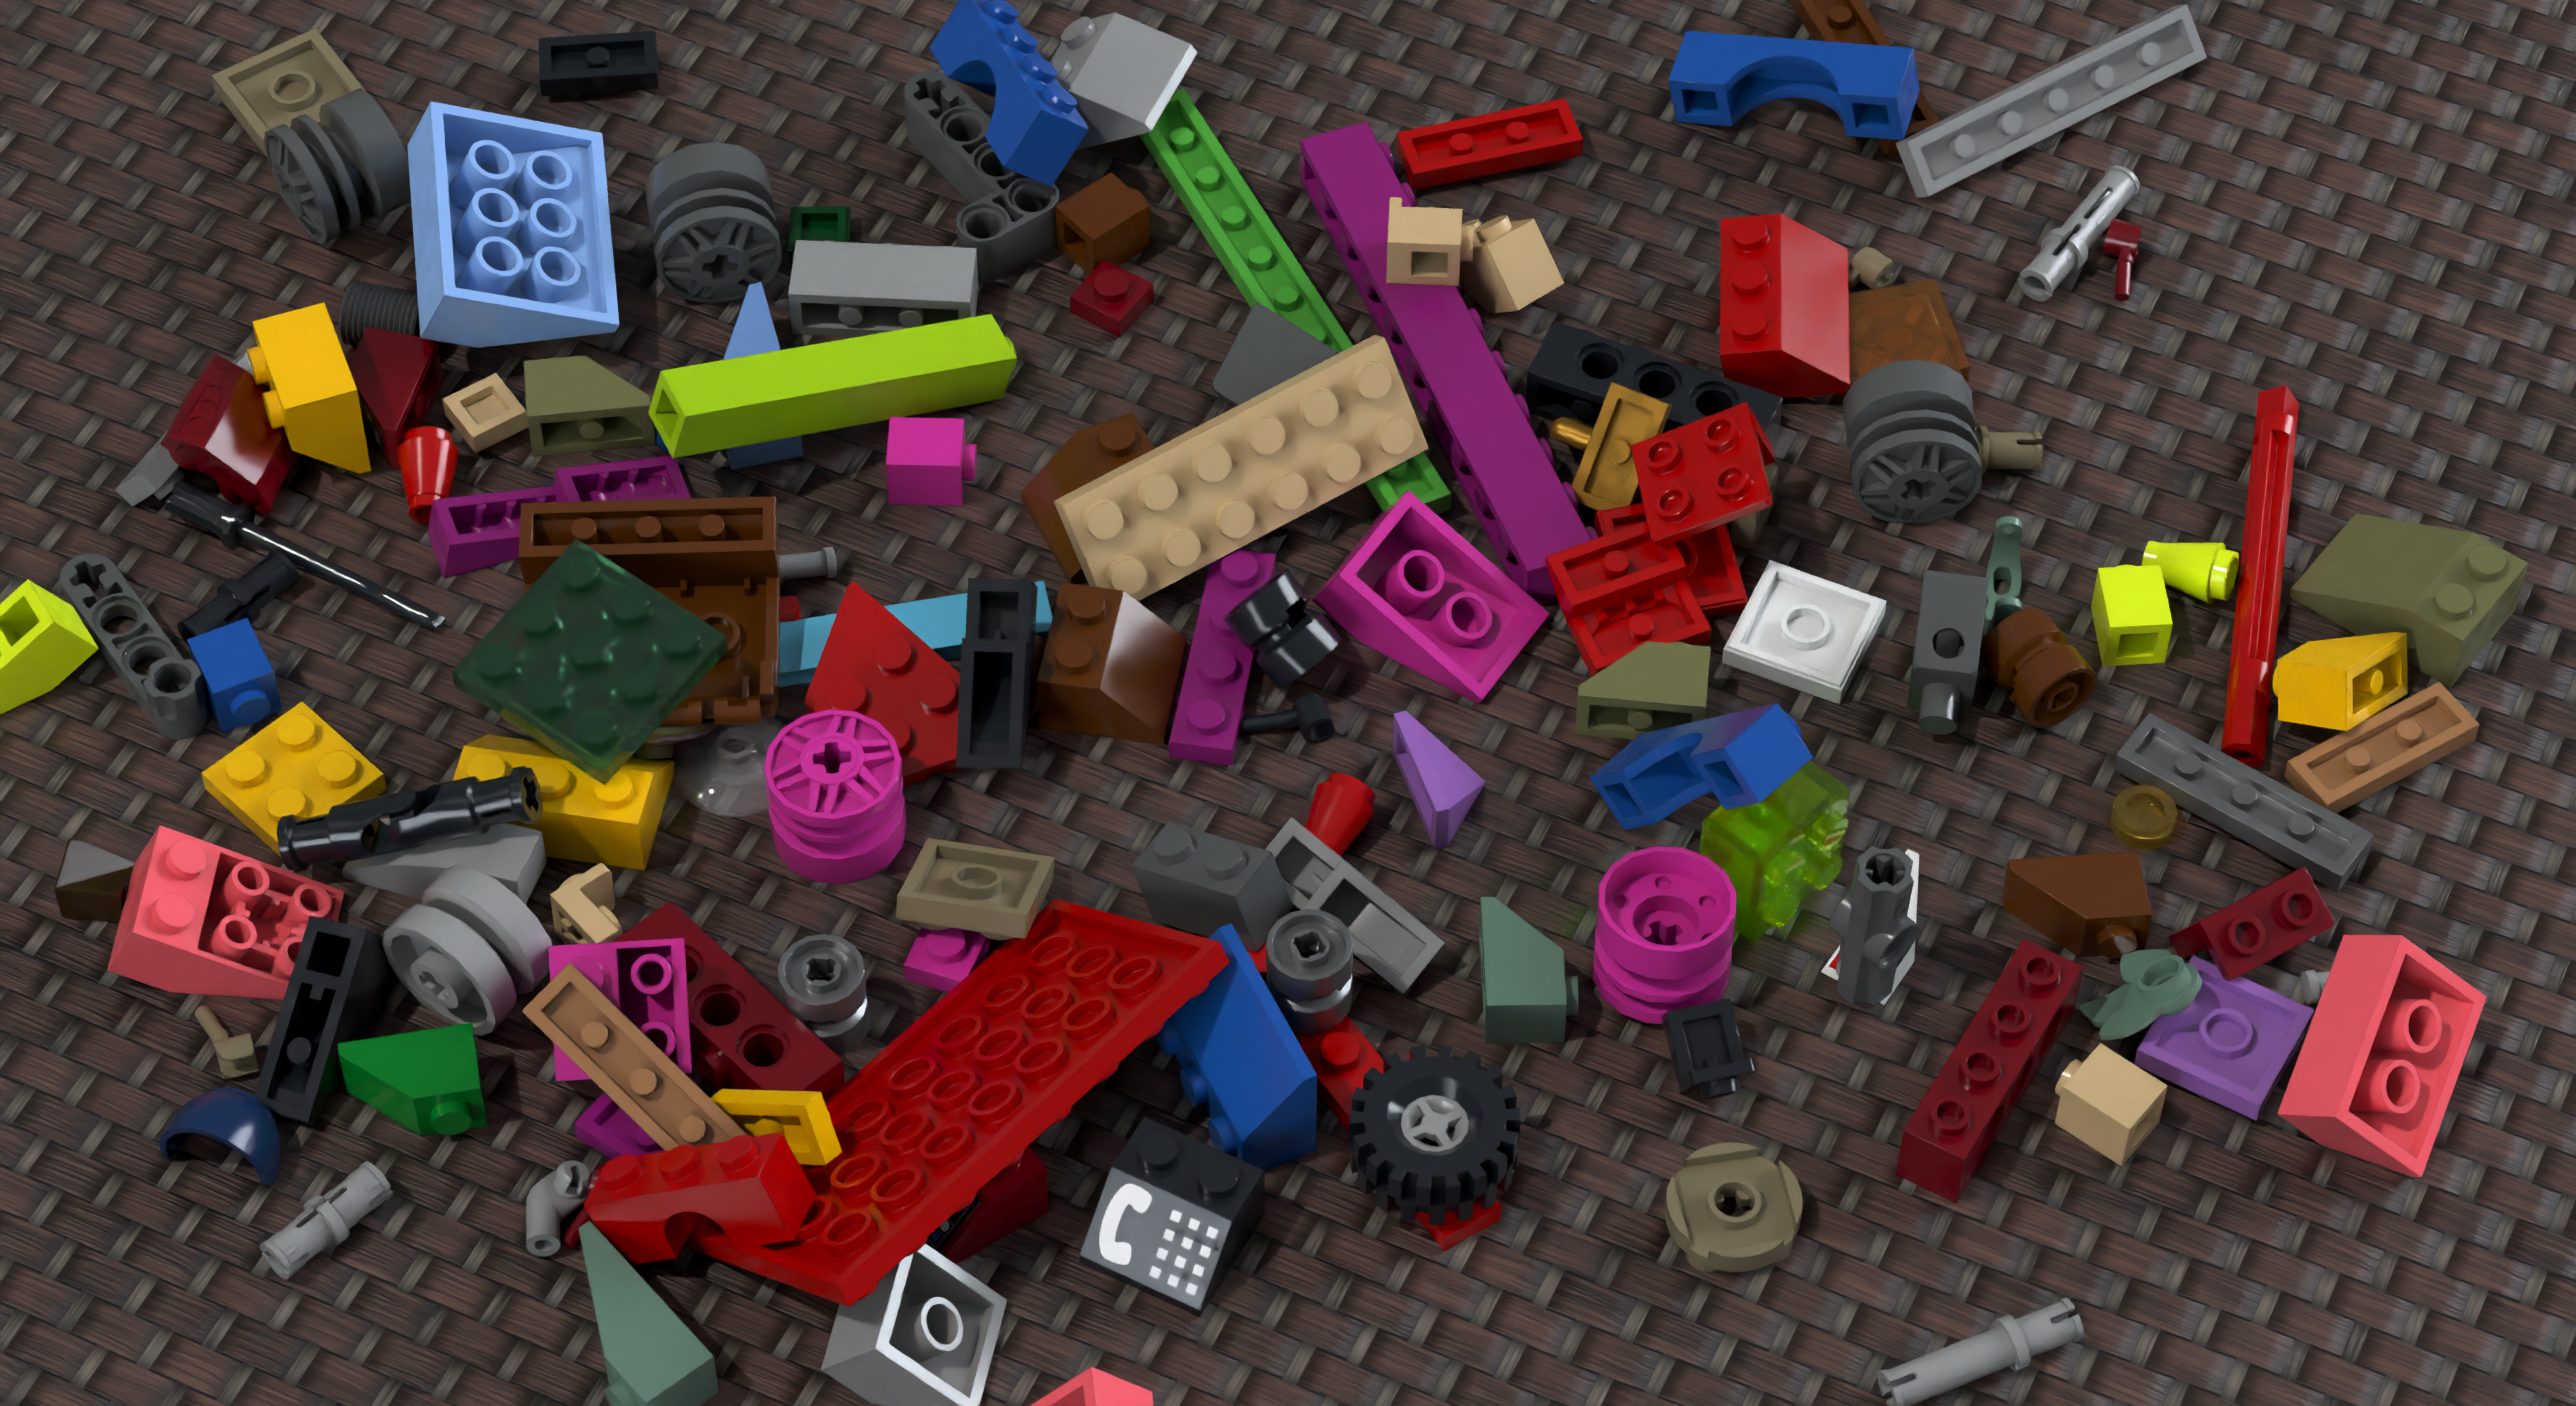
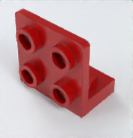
M1747 402L1630 445L1650 537L1656 547L1669 545L1766 509L1773 503L1764 467L1776 462L1772 443Z

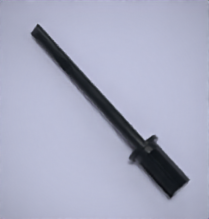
M181 479L173 485V494L166 500V510L217 534L222 539V545L229 550H235L244 540L269 552L278 550L286 555L293 564L365 599L371 600L377 605L426 629L436 631L446 621L445 617L254 524L255 508L249 503L232 505Z

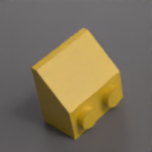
M325 302L252 321L257 347L247 349V356L256 385L268 383L270 391L263 393V400L272 429L284 427L292 451L358 474L371 471L358 391Z

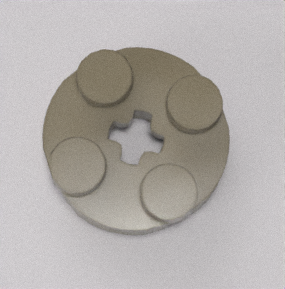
M1738 1142L1712 1144L1696 1150L1686 1158L1684 1168L1676 1173L1674 1178L1672 1176L1667 1186L1665 1220L1672 1239L1677 1246L1686 1252L1688 1263L1695 1269L1703 1272H1713L1716 1270L1745 1272L1765 1267L1773 1262L1782 1261L1789 1256L1800 1227L1803 1207L1799 1182L1789 1167L1780 1160L1777 1167L1770 1160L1759 1156L1760 1148ZM1735 1197L1739 1206H1750L1752 1209L1744 1212V1215L1739 1217L1728 1216L1719 1211L1723 1208L1724 1198Z

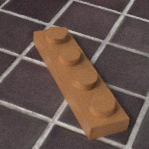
M570 962L522 1010L538 1028L665 1151L685 1144L692 1146L728 1141L740 1135H747Z

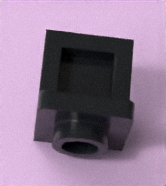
M1730 999L1669 1011L1661 1016L1680 1094L1700 1090L1702 1100L1735 1094L1741 1091L1739 1081L1746 1079L1756 1072L1753 1058L1745 1059Z

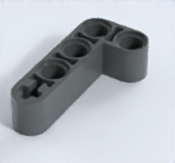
M924 71L911 77L904 86L907 136L911 143L970 203L957 216L958 247L977 248L978 281L999 279L1056 247L1055 206L1059 204V190L1055 183L1051 187L1007 169L1002 165L985 138L991 118L953 79L937 71Z

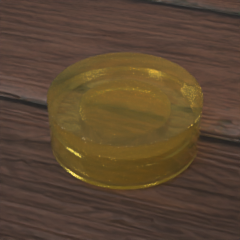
M2149 785L2128 787L2121 791L2114 800L2110 817L2111 830L2120 842L2138 850L2159 848L2165 845L2173 836L2177 820V807L2173 799L2157 787Z

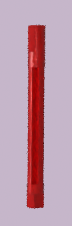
M2286 385L2258 392L2221 748L2223 753L2253 769L2260 767L2264 763L2298 428L2299 403Z

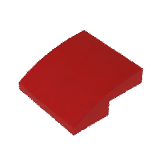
M1647 521L1546 556L1545 564L1558 602L1591 676L1596 675L1646 641L1663 643L1683 642L1697 646L1710 642L1712 629L1685 580L1687 564L1675 542L1663 547L1655 546L1650 537Z

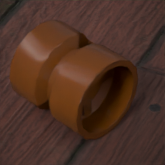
M2029 607L2013 613L1995 626L1982 642L1979 662L2004 690H2014L2010 700L2034 727L2046 728L2072 716L2089 699L2097 684L2096 672L2077 649L2072 645L2066 644V636L2041 608Z

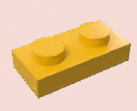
M721 1089L710 1098L751 1137L782 1132L799 1164L827 1165L842 1153L821 1092Z

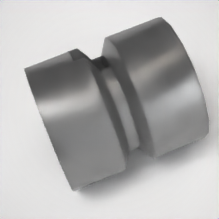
M1305 909L1291 912L1277 920L1268 932L1266 942V986L1293 1032L1314 1034L1328 1031L1340 1024L1349 1013L1352 1001L1353 941L1350 931L1339 918L1325 911Z
M828 934L807 936L793 943L782 954L778 966L781 1003L838 1056L855 1049L865 1038L870 1024L862 955L852 943L842 937Z

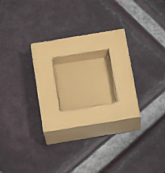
M497 373L443 398L445 415L475 453L528 428L527 411Z

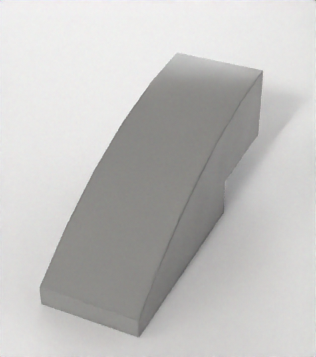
M1293 817L1288 820L1265 849L1271 851L1291 903L1300 910L1325 911L1339 918L1350 931L1353 941V954L1401 993L1404 994L1444 945L1445 942Z
M389 818L380 819L386 825H391ZM501 823L490 826L489 831L485 834L441 843H426L412 849L346 862L342 874L346 880L422 900L424 891L445 869L458 864L476 868L498 880L526 905L547 860L542 831Z

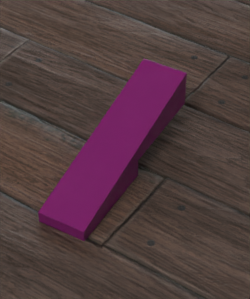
M671 455L558 468L555 471L553 486L433 500L427 535L443 578L446 579L519 558L521 503L692 498L676 458H672Z

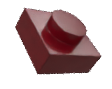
M1103 260L1070 296V313L1121 337L1154 301V284Z

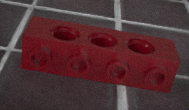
M671 900L613 941L685 938L691 1055L695 1058V1063L703 1077L712 1086L720 1088L723 1085L727 1089L821 1092L824 1101H826L845 1084L843 1060ZM728 1023V1025L715 1026L718 1024ZM768 1063H769V1064H773V1065L766 1066V1067H759V1066H758V1065H761V1064H768Z
M2025 939L2022 940L1904 1128L1896 1172L1897 1176L1957 1204L2074 1014L2083 966Z

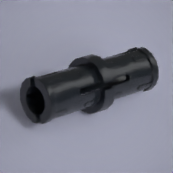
M272 550L266 558L237 580L230 578L221 583L217 588L218 595L188 618L178 622L177 628L182 639L188 645L187 639L248 618L250 624H253L260 618V609L291 585L294 586L299 582L300 578L297 569L281 551Z

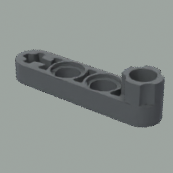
M85 553L69 560L60 572V583L65 601L74 607L98 646V650L154 728L162 736L173 740L191 738L203 731L209 723L210 709L198 665L191 659H183L116 565L108 557L98 553ZM91 580L94 585H101L104 597L97 602L95 594L84 582ZM127 616L137 621L133 628L121 634H111L103 630L106 623L113 618ZM148 657L160 658L149 666V675H141L132 670L136 663Z

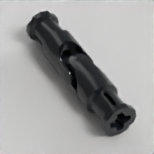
M521 766L513 768L511 775L481 781L476 776L431 785L422 790L401 791L334 805L329 810V813L301 819L293 814L286 815L280 818L277 825L278 848L287 869L301 872L306 871L310 863L338 857L343 862H349L412 849L426 843H441L485 834L489 831L490 826L516 820L526 824L538 823L542 818L543 811L541 789L533 770ZM389 815L391 825H386L379 817Z

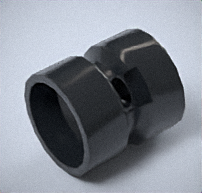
M1289 569L1280 572L1267 581L1223 618L1244 647L1256 646L1258 648L1259 654L1256 662L1277 689L1283 688L1308 671L1343 640L1322 612H1309L1306 606L1309 595Z

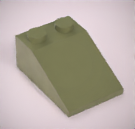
M2355 513L2290 589L2289 597L2358 636L2389 632L2407 633V664L2451 688L2515 611L2528 562L2472 532Z

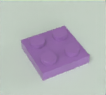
M2193 955L2189 964L2193 965L2201 976L2202 985L2199 992L2195 996L2193 1003L2183 1012L2172 1016L2160 1015L2155 1019L2137 1049L2134 1065L2257 1121L2307 1033L2315 1010L2241 976L2231 981H2226L2216 965Z

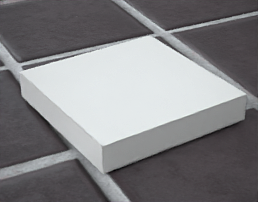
M1770 560L1723 649L1722 663L1840 705L1885 615L1887 601Z

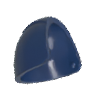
M216 1088L211 1092L191 1099L176 1112L160 1137V1151L162 1156L167 1158L173 1157L190 1134L195 1133L221 1141L241 1153L254 1166L263 1185L271 1186L278 1174L280 1165V1137L275 1119L269 1108L260 1099L239 1089Z

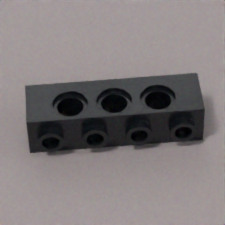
M1557 321L1554 322L1527 371L1525 401L1529 413L1551 421L1561 417L1573 418L1594 428L1611 382L1673 405L1662 433L1747 402L1771 441L1772 447H1774L1779 438L1783 397L1768 393L1758 387L1747 386L1709 373L1702 368L1691 367L1652 354L1645 349L1634 348L1596 335L1591 331L1578 329Z

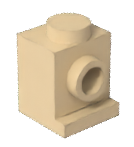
M1390 197L1386 283L1459 286L1460 261L1472 262L1474 225H1462V209L1402 207V198Z

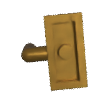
M1611 382L1594 428L1585 425L1578 419L1566 417L1558 418L1552 423L1551 434L1557 441L1585 451L1572 484V489L1578 503L1598 511L1635 504L1640 487L1630 445L1662 434L1673 405Z

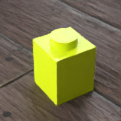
M2120 565L2117 567L2098 568L2091 611L2102 666L2165 663L2173 622L2161 565Z

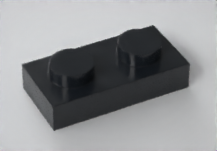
M656 31L539 38V81L541 95L557 96L659 89Z

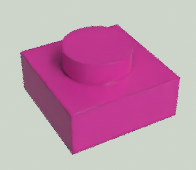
M922 927L903 965L905 980L944 992H950L984 962L990 949V938L985 937L980 932L951 927L944 930H929Z

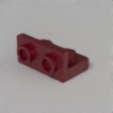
M2305 866L2169 936V939L2178 956L2183 959L2203 950L2209 961L2214 960L2222 977L2226 981H2231L2333 927L2334 918Z

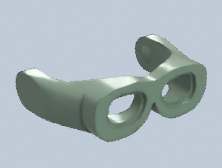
M2013 516L2001 517L1995 523L1992 553L1986 572V577L1989 578L1986 597L1987 607L1984 614L1986 637L2003 619L2022 610V603L2018 599L2022 576L2020 563L2022 522ZM1994 580H2006L2010 585V590L2006 594L1998 595L1994 591Z

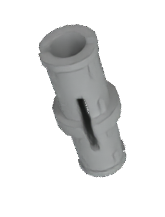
M365 1161L359 1168L347 1176L344 1181L325 1195L315 1194L304 1203V1211L295 1217L282 1230L262 1242L259 1248L263 1252V1258L280 1277L288 1280L307 1261L330 1244L340 1245L349 1237V1229L371 1210H374L385 1200L392 1197L393 1191L390 1189V1183L375 1165Z

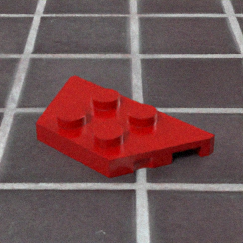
M853 581L846 589L805 697L804 705L807 713L811 714L829 709L855 711L880 722L896 740L902 760L903 788L923 782L933 773L940 771L952 772L960 769L956 767L960 673Z

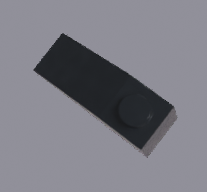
M315 916L309 917L254 1094L255 1097L260 1099L269 1108L272 1114L315 1124L343 1078L337 1043L366 1039L384 1010L395 971L387 960L382 945L383 936L365 928Z

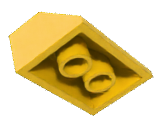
M489 734L464 745L452 781L476 776L481 781L511 775L513 768L521 766L533 770L541 789L542 818L538 823L533 824L522 823L520 820L506 823L542 831L547 857L595 864L603 863L609 866L645 871L674 775V761L639 758L636 755Z

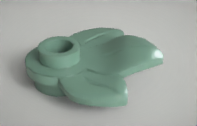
M2147 949L2124 953L2120 959V973L2125 984L2103 997L2080 1005V1010L2091 1024L2101 1028L2099 1036L2102 1040L2122 1039L2143 1030L2160 1015L2172 1016L2186 1010L2193 1003L2195 996L2199 992L2202 979L2193 965L2185 963L2183 958L2178 955H2172L2169 950Z

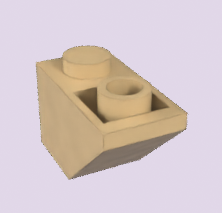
M1503 215L1484 224H1481L1479 219L1462 224L1474 225L1472 262L1460 261V286L1489 314L1518 311L1564 284L1534 218L1510 222L1508 215Z

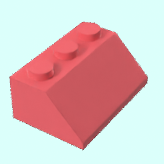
M2343 935L2277 1115L2320 1145L2411 1177H2422L2487 997L2402 935Z

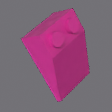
M1409 490L1380 515L1312 599L1317 606L1359 642L1477 704L1484 699L1550 614Z

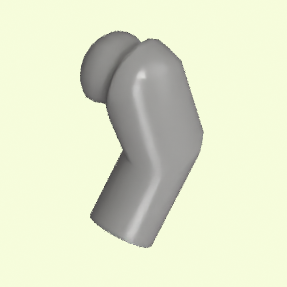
M576 1160L565 1161L558 1166L556 1171L545 1176L530 1189L526 1200V1247L531 1254L545 1257L556 1253L560 1249V1223L583 1205L589 1195L592 1175L589 1168L583 1163Z

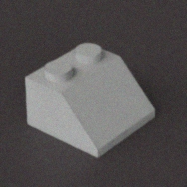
M1116 12L1092 19L1082 17L1072 22L1061 35L1062 42L1049 63L1057 70L1056 79L1062 88L1077 100L1075 108L1089 128L1076 150L1151 132L1198 53L1195 48L1188 42Z
M925 1243L920 1250L905 1257L879 1280L877 1288L869 1296L856 1301L851 1307L839 1304L821 1370L871 1404L882 1406H979L1007 1299Z

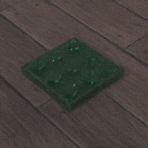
M576 538L451 673L456 687L603 785H606L728 651L726 635Z

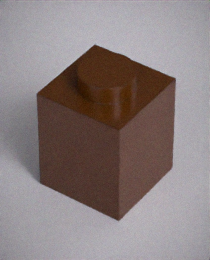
M1112 172L1055 206L1057 247L1088 275L1103 260L1119 266L1150 247L1149 219L1151 218V209L1146 198L1139 190L1126 186Z

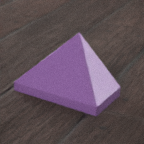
M1407 711L1395 713L1393 717L1392 753L1434 849L1446 848L1486 781Z

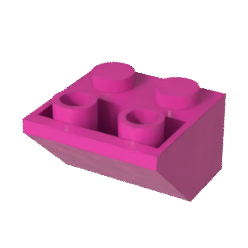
M685 938L548 946L550 982L570 962L682 1072L692 1073ZM554 1043L556 1081L591 1079Z

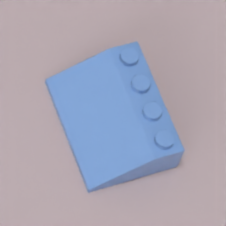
M430 102L407 145L420 338L482 348L616 332L620 324L602 133Z

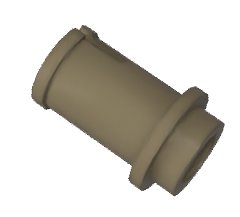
M1977 426L1975 435L1979 443L1982 474H1985L1987 468L2040 470L2043 458V445L2037 444L2042 441V435L2039 431H2032V433L1988 432L1986 426Z

